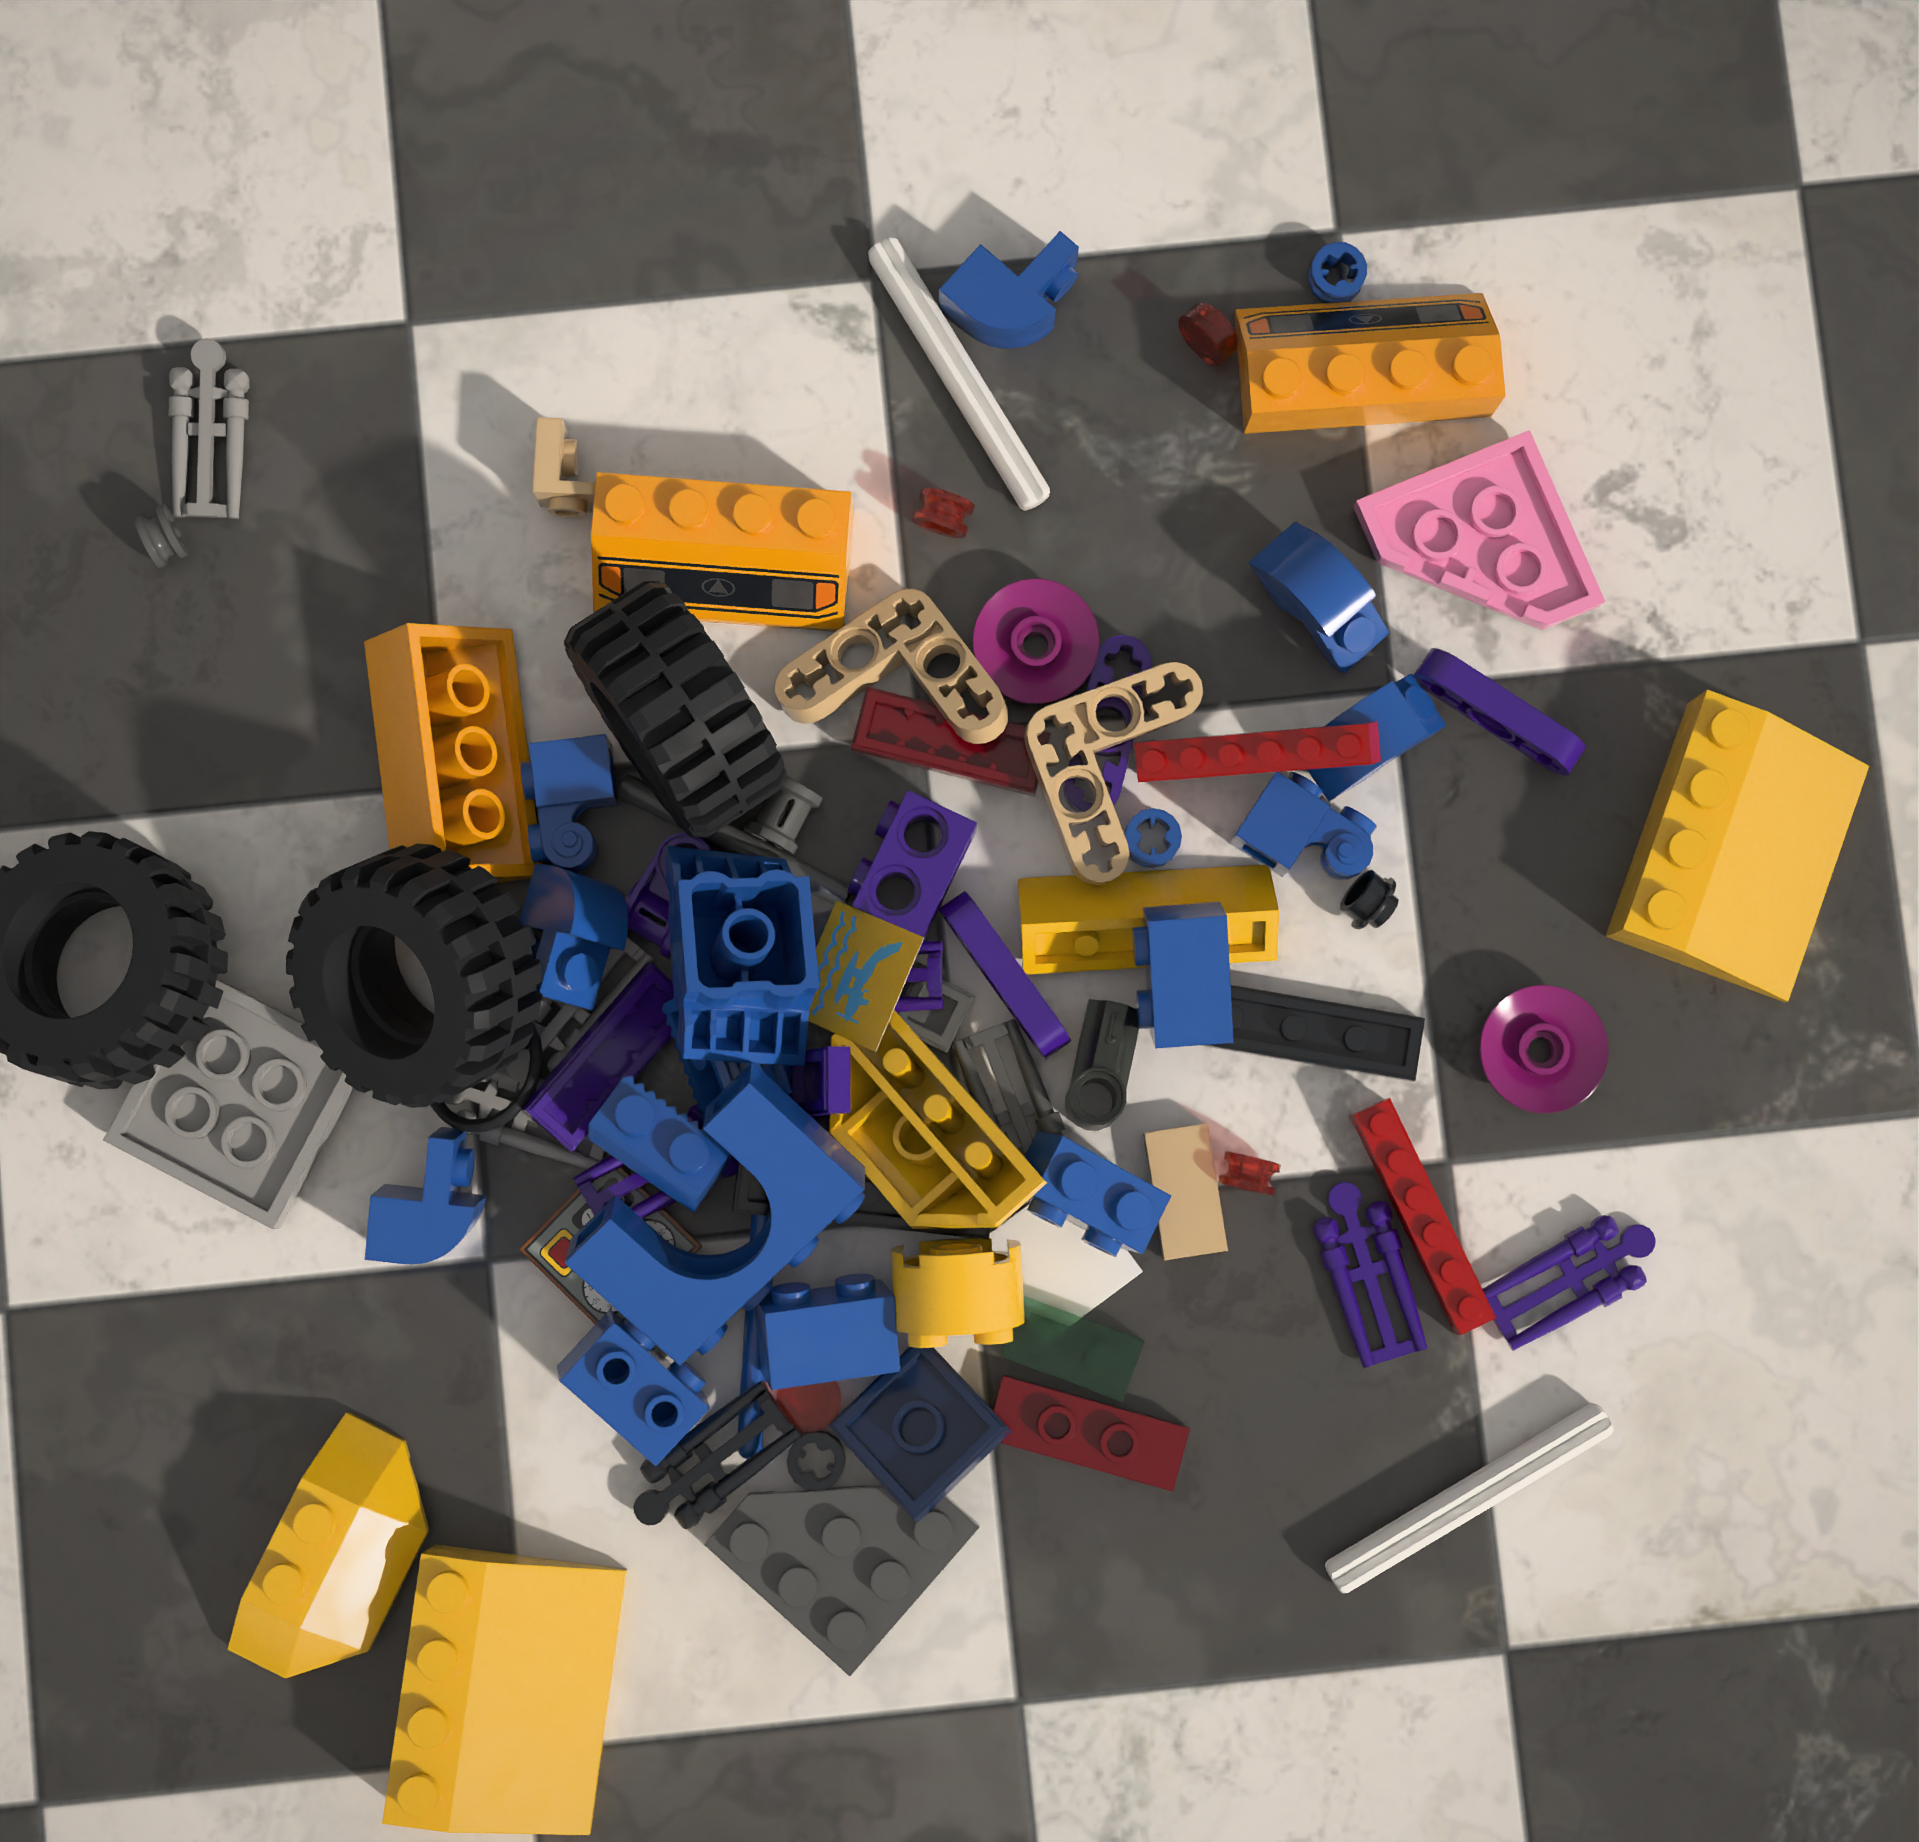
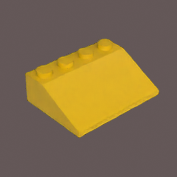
M1710 690L1704 691L1687 703L1605 937L1784 1003L1788 1002L1869 766L1768 711Z
M438 1544L421 1553L382 1824L447 1833L590 1835L627 1569Z

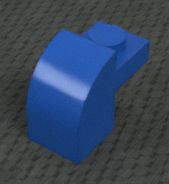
M1059 231L1027 268L1017 276L980 244L939 289V308L968 335L988 346L1012 349L1033 344L1054 329L1056 308L1046 300L1049 298L1054 303L1058 302L1078 278L1079 273L1074 269L1077 266L1079 246Z
M1294 522L1248 562L1275 605L1303 622L1330 666L1344 674L1390 634L1371 602L1376 597V594L1365 578L1333 544L1311 529Z
M1412 674L1405 676L1395 683L1393 681L1389 682L1325 725L1340 726L1378 721L1381 762L1370 765L1307 769L1329 802L1365 781L1393 759L1430 738L1446 726V723L1435 709L1431 697L1420 687Z
M535 863L520 921L524 927L530 925L531 929L543 932L535 958L541 959L543 978L542 982L536 985V991L542 993V997L593 1011L610 949L621 951L625 949L628 933V911L625 899L620 890L611 884L560 867Z
M440 1127L428 1137L424 1188L384 1184L370 1196L365 1260L410 1265L427 1263L450 1252L472 1230L482 1214L486 1195L461 1192V1187L470 1186L474 1171V1149L465 1148L467 1132L450 1127Z

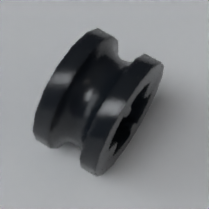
M819 1429L805 1432L790 1447L787 1457L788 1473L793 1481L803 1489L811 1491L825 1490L834 1485L843 1474L846 1463L845 1449L840 1440L830 1432ZM815 1442L820 1451L832 1450L835 1463L829 1462L826 1468L831 1473L825 1477L818 1478L813 1469L802 1471L800 1468L798 1457H806L807 1452L802 1447L808 1443Z

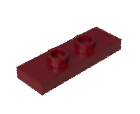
M866 687L851 744L852 751L1035 797L1039 783L1025 747L1024 734L1026 726L1008 722L1004 731L996 739L987 743L973 744L964 741L956 734L934 703ZM968 712L969 715L976 716L979 721L986 718V716ZM1043 731L1037 737L1041 746L1049 743L1051 733Z
M1002 1375L993 1408L998 1417L1012 1430L1001 1442L1002 1444L1168 1491H1174L1190 1428L1187 1426L1007 1375Z

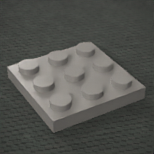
M217 979L215 987L224 992L218 1009L209 1006L202 1019L209 1026L198 1042L188 1039L181 1046L185 1055L172 1067L166 1068L155 1064L153 1066L156 1073L153 1078L132 1085L103 1141L271 1229H279L354 1088L344 1082L346 1075L340 1069L337 1071L331 1070L320 1058L323 1051L315 1040L308 1041L301 1028V1025L304 1023Z

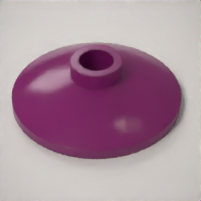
M1026 579L1014 582L1000 589L983 606L974 627L973 651L974 656L998 686L1003 696L1024 704H1048L1071 695L1090 676L1099 652V631L1091 609L1072 589L1047 579ZM1031 636H1039L1046 641L1048 648L1041 656H1031L1024 650L1023 644L1025 640Z
M1536 985L1509 994L1492 1009L1480 1035L1479 1056L1488 1082L1505 1101L1528 1112L1556 1113L1577 1106L1597 1088L1604 1076L1608 1063V1038L1600 1017L1583 998L1561 987ZM1535 1038L1542 1039L1549 1047V1056L1542 1063L1534 1061L1528 1052L1529 1044Z

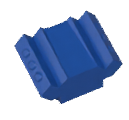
M667 846L665 881L669 890L668 925L674 999L679 1011L677 1040L683 1059L805 1066L809 1010L813 997L820 988L809 876H794L786 859Z

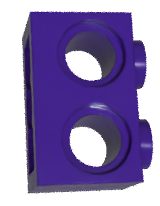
M907 790L901 805L890 800L875 831V835L884 839L874 861L863 857L849 884L847 892L856 896L852 904L853 908L924 937V941L976 834L977 822ZM918 821H928L935 824L942 834L941 841L937 847L928 852H918L910 848L905 841V834L912 824ZM894 877L907 880L915 891L910 904L899 910H891L884 907L877 898L881 884Z

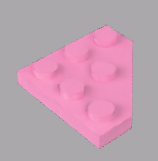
M1530 430L1358 499L1353 505L1378 564L1540 630L1547 629L1596 609L1605 602Z

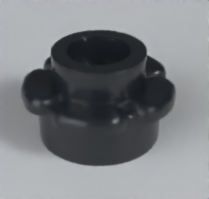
M1369 870L1363 873L1350 886L1341 901L1340 909L1353 919L1351 926L1354 929L1360 930L1368 924L1373 928H1378L1391 917L1399 902V899L1393 895L1396 889V881L1392 877L1389 879L1382 878L1375 871Z

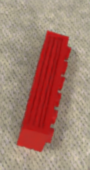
M1378 721L1352 725L1167 740L1155 739L1134 743L1138 782L1370 765L1381 762Z
M1383 1099L1349 1115L1448 1319L1453 1334H1465L1496 1319L1391 1099Z

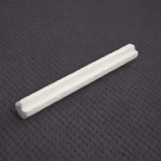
M888 237L875 244L868 251L869 262L1020 509L1027 511L1040 505L1049 497L1050 488L898 239Z
M1589 1403L1327 1560L1325 1567L1329 1577L1341 1593H1349L1611 1436L1614 1430L1610 1419L1598 1404Z

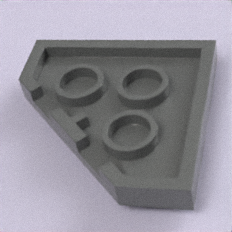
M883 1486L831 1487L820 1491L751 1492L704 1545L848 1676H851L980 1526L947 1495L917 1523Z

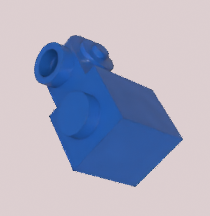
M606 734L529 743L531 761L521 762V779L525 799H536L539 815V824L528 825V840L533 863L552 862L556 867L575 873L584 871L593 864L597 856L598 846L588 829L577 823L578 817L585 810L619 806L612 744Z
M1276 772L1229 843L1262 865L1270 867V870L1281 877L1291 869L1304 848L1310 846L1323 849L1320 855L1323 870L1332 878L1348 880L1360 874L1370 864L1373 857L1371 835L1377 826L1367 816L1351 807L1344 806L1340 814L1331 809V805L1320 799L1322 789L1306 777L1295 772H1290L1289 776L1285 777L1281 773Z

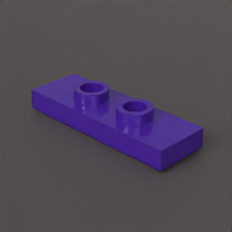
M645 963L539 1085L530 1100L522 1108V1111L566 1150L573 1152L588 1135L589 1123L622 1078L633 1076L634 1081L671 1038L672 1028L666 1024L667 1015L662 1012V1007L664 1003L674 998L673 982L651 963Z

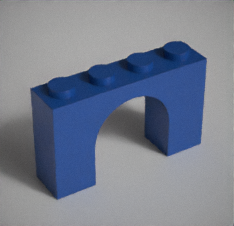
M753 1062L706 1107L703 1129L749 1170L765 1190L770 1203L771 1213L762 1230L750 1242L736 1250L717 1255L695 1254L684 1251L669 1243L615 1195L571 1238L565 1259V1264L679 1366L696 1350L701 1355L710 1351L725 1334L728 1327L726 1322L741 1307L746 1311L755 1308L771 1290L773 1285L771 1279L787 1264L792 1268L800 1265L817 1246L819 1241L817 1235L833 1220L838 1224L846 1221L859 1208L865 1198L863 1193L865 1190V1166Z

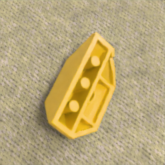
M893 1010L876 1052L837 1034L831 1037V1046L850 1047L851 1113L830 1115L829 1132L865 1166L867 1177L911 1228H997L1047 1184L1015 1144L895 1010Z
M350 1412L345 1413L301 1478L241 1598L227 1650L283 1678H288L366 1653L371 1649L429 1532L405 1439Z

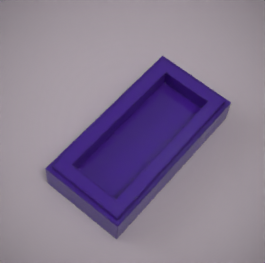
M827 1046L806 1050L805 1066H791L792 1076L790 1083L794 1094L789 1097L811 1117L851 1113L850 1047Z

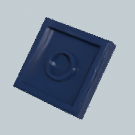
M909 1347L899 1356L900 1372L879 1375L828 1424L833 1432L917 1523L1012 1432L934 1347Z

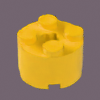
M992 1238L929 1240L919 1242V1255L908 1257L904 1255V1245L893 1247L891 1249V1269L896 1310V1331L907 1333L908 1346L913 1348L940 1347L947 1345V1335L969 1334L974 1335V1343L992 1345L1012 1342L1013 1328L1025 1323L1021 1243L1016 1240L1007 1239L1008 1252L992 1251Z

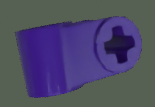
M676 833L667 837L661 843L641 879L638 880L625 898L628 911V929L659 946L660 955L667 959L671 958L668 925L669 890L665 881L667 846L696 847L701 850L715 851L702 838H693L686 833ZM647 910L666 921V926L664 927L644 915L645 911Z

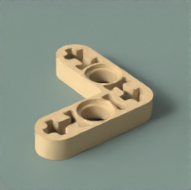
M902 589L889 595L788 663L779 672L775 680L774 691L786 715L799 723H815L864 692L866 687L873 686L905 664L956 734L964 741L973 744L992 741L1004 731L1008 723V709L998 686L931 598L924 592L916 589ZM906 613H910L912 617L918 618L921 624L911 630L906 624H901L899 618ZM882 628L887 639L890 638L893 644L885 649L877 633ZM856 644H867L874 648V655L867 665L857 669H850L842 665V657L849 647ZM942 653H951L960 658V665L951 676L937 679L927 673L929 662L935 656ZM828 664H831L837 678L840 680L835 684L832 683L829 675H826L823 669ZM804 682L813 688L816 693L808 700L798 695L796 688ZM967 687L978 705L982 708L986 707L989 713L986 718L980 721L976 716L969 715L963 698L960 696V693Z
M1178 662L1165 663L1051 704L1037 711L1026 726L1024 734L1025 747L1069 865L1074 874L1085 883L1101 885L1114 880L1127 867L1130 855L1128 843L1094 753L1181 722L1189 717L1201 703L1203 687L1196 671L1186 664ZM1164 677H1170L1174 685H1186L1188 693L1180 700V709H1175L1171 701H1163L1152 705L1147 710L1154 720L1144 721L1142 701L1132 687L1142 686V698L1156 694L1165 686ZM1104 698H1120L1128 705L1131 719L1127 728L1122 731L1113 732L1106 730L1099 724L1096 718L1097 704ZM1052 719L1057 728L1067 726L1070 731V736L1062 743L1067 761L1079 754L1084 764L1068 766L1054 777L1049 775L1046 766H1056L1059 763L1055 748L1052 744L1041 746L1037 739L1045 730L1044 721ZM1067 779H1083L1093 789V805L1086 812L1073 813L1062 806L1058 793L1061 784ZM1098 814L1103 815L1106 825H1098L1093 829L1097 841L1101 847L1112 845L1115 850V856L1107 861L1109 871L1101 873L1097 864L1086 866L1083 861L1082 855L1091 849L1086 831L1084 830L1077 837H1073L1069 826L1086 824Z

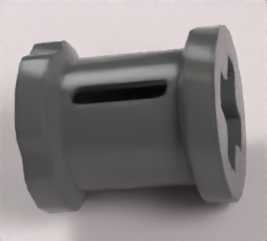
M785 777L780 790L765 800L756 819L748 820L743 829L752 836L790 855H794L798 848L794 841L811 808H819L823 798L809 788ZM789 802V807L786 813L784 814L779 826H777V822L783 810L785 809L787 803Z

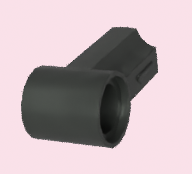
M1089 999L1087 1002L1070 1086L1065 1096V1109L1068 1117L1076 1126L1087 1131H1099L1109 1127L1122 1114L1127 1103L1126 1089L1139 1033L1137 1009L1129 1005L1108 1000ZM1089 1083H1098L1104 1086L1112 1097L1110 1112L1102 1116H1093L1086 1113L1078 1101L1080 1088Z

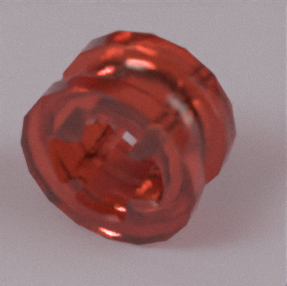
M923 488L919 498L924 503V506L921 510L914 512L912 521L916 525L936 534L952 538L966 537L968 527L963 523V520L966 516L973 515L975 505L968 499L952 492L936 488Z
M1225 1151L1223 1159L1228 1163V1170L1225 1174L1219 1175L1218 1183L1274 1196L1276 1188L1271 1185L1270 1180L1274 1173L1280 1172L1281 1164Z

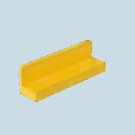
M1266 865L1122 872L1114 880L1101 885L1085 883L1076 875L1029 877L1018 880L1022 967L1026 975L1146 968V966H1135L1132 942V928L1144 927L1143 907L1220 902L1227 915L1229 963L1277 961L1279 908L1271 870Z

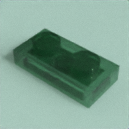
M1024 1295L1025 1323L1013 1328V1341L1005 1343L1001 1357L1123 1402L1145 1341Z

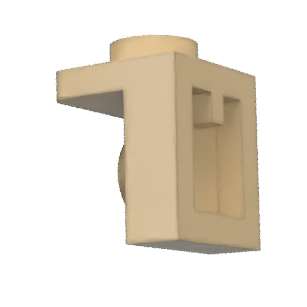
M537 417L533 493L540 507H549L548 512L554 516L566 518L584 517L587 514V509H593L596 483L567 481V477H577L578 439H569V433L562 418Z

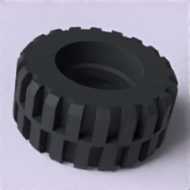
M660 581L641 582L569 629L564 640L565 651L573 664L574 671L583 683L585 691L598 709L608 729L620 744L621 749L639 772L643 781L655 794L663 808L669 812L676 824L683 828L688 836L693 838L710 837L780 790L786 777L785 764L781 754L777 751V744L771 732L762 720V715L755 703L751 701L737 674L733 672L725 660L719 647L704 630L703 625L694 614L690 613L677 594H673L670 587Z
M88 831L79 837L69 832L52 836L48 840L49 849L38 844L29 846L16 855L19 864L12 869L4 865L0 868V1053L7 1056L8 1062L24 1070L75 1086L83 1087L87 1085L96 1089H117L123 1081L136 1085L149 1080L156 1073L153 1066L155 1064L166 1068L172 1067L185 1055L181 1046L188 1039L198 1042L209 1026L202 1019L209 1006L218 1009L224 992L215 986L218 974H226L228 970V953L217 948V941L224 940L226 933L221 917L209 912L213 907L212 898L203 886L191 881V874L178 864L126 838L118 839L108 833ZM121 906L129 920L133 937L132 957L128 971L118 989L105 1003L89 1013L71 1018L63 1007L57 987V969L62 950L72 933L89 917L105 909Z
M418 843L410 847L401 845L329 875L320 881L318 888L309 891L302 901L298 911L300 915L294 918L288 942L294 945V948L289 950L286 955V974L293 975L294 986L289 990L293 1009L300 1008L305 1020L301 1028L308 1041L315 1040L323 1051L320 1058L331 1070L337 1071L340 1069L346 1075L344 1082L363 1093L372 1090V1098L395 1106L401 1103V1105L410 1108L427 1107L434 1102L442 1103L506 1068L517 1059L518 1052L528 1045L535 1029V1024L532 1021L539 1018L542 993L536 991V985L542 982L543 974L541 959H534L531 946L535 945L536 940L530 925L523 927L516 914V911L520 909L519 905L510 893L502 894L495 887L498 881L497 878L481 866L472 869L469 867L471 859L450 849L441 851L440 848L434 845ZM395 936L411 949L422 964L432 988L435 1014L430 1012L416 999L405 983L396 958Z

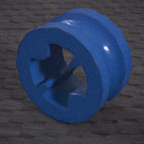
M1333 242L1322 247L1316 253L1308 272V284L1312 294L1323 303L1351 302L1359 294L1367 276V263L1364 255L1355 246L1346 242ZM1342 262L1350 268L1346 278L1354 279V281L1350 284L1341 279L1333 286L1325 280L1329 270L1321 269V267L1327 265L1330 268H1335Z
M1151 808L1140 811L1132 817L1124 832L1129 848V858L1141 867L1157 868L1164 866L1173 859L1181 845L1182 834L1180 825L1174 816L1161 809ZM1147 822L1149 829H1153L1155 823L1165 827L1167 832L1162 841L1168 849L1158 855L1155 848L1151 849L1150 855L1141 851L1137 845L1142 835L1137 830V827Z

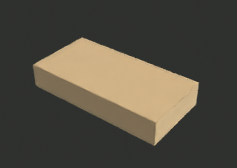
M1208 1123L1143 1133L1151 1185L1171 1195L1157 1225L1163 1260L1228 1251Z

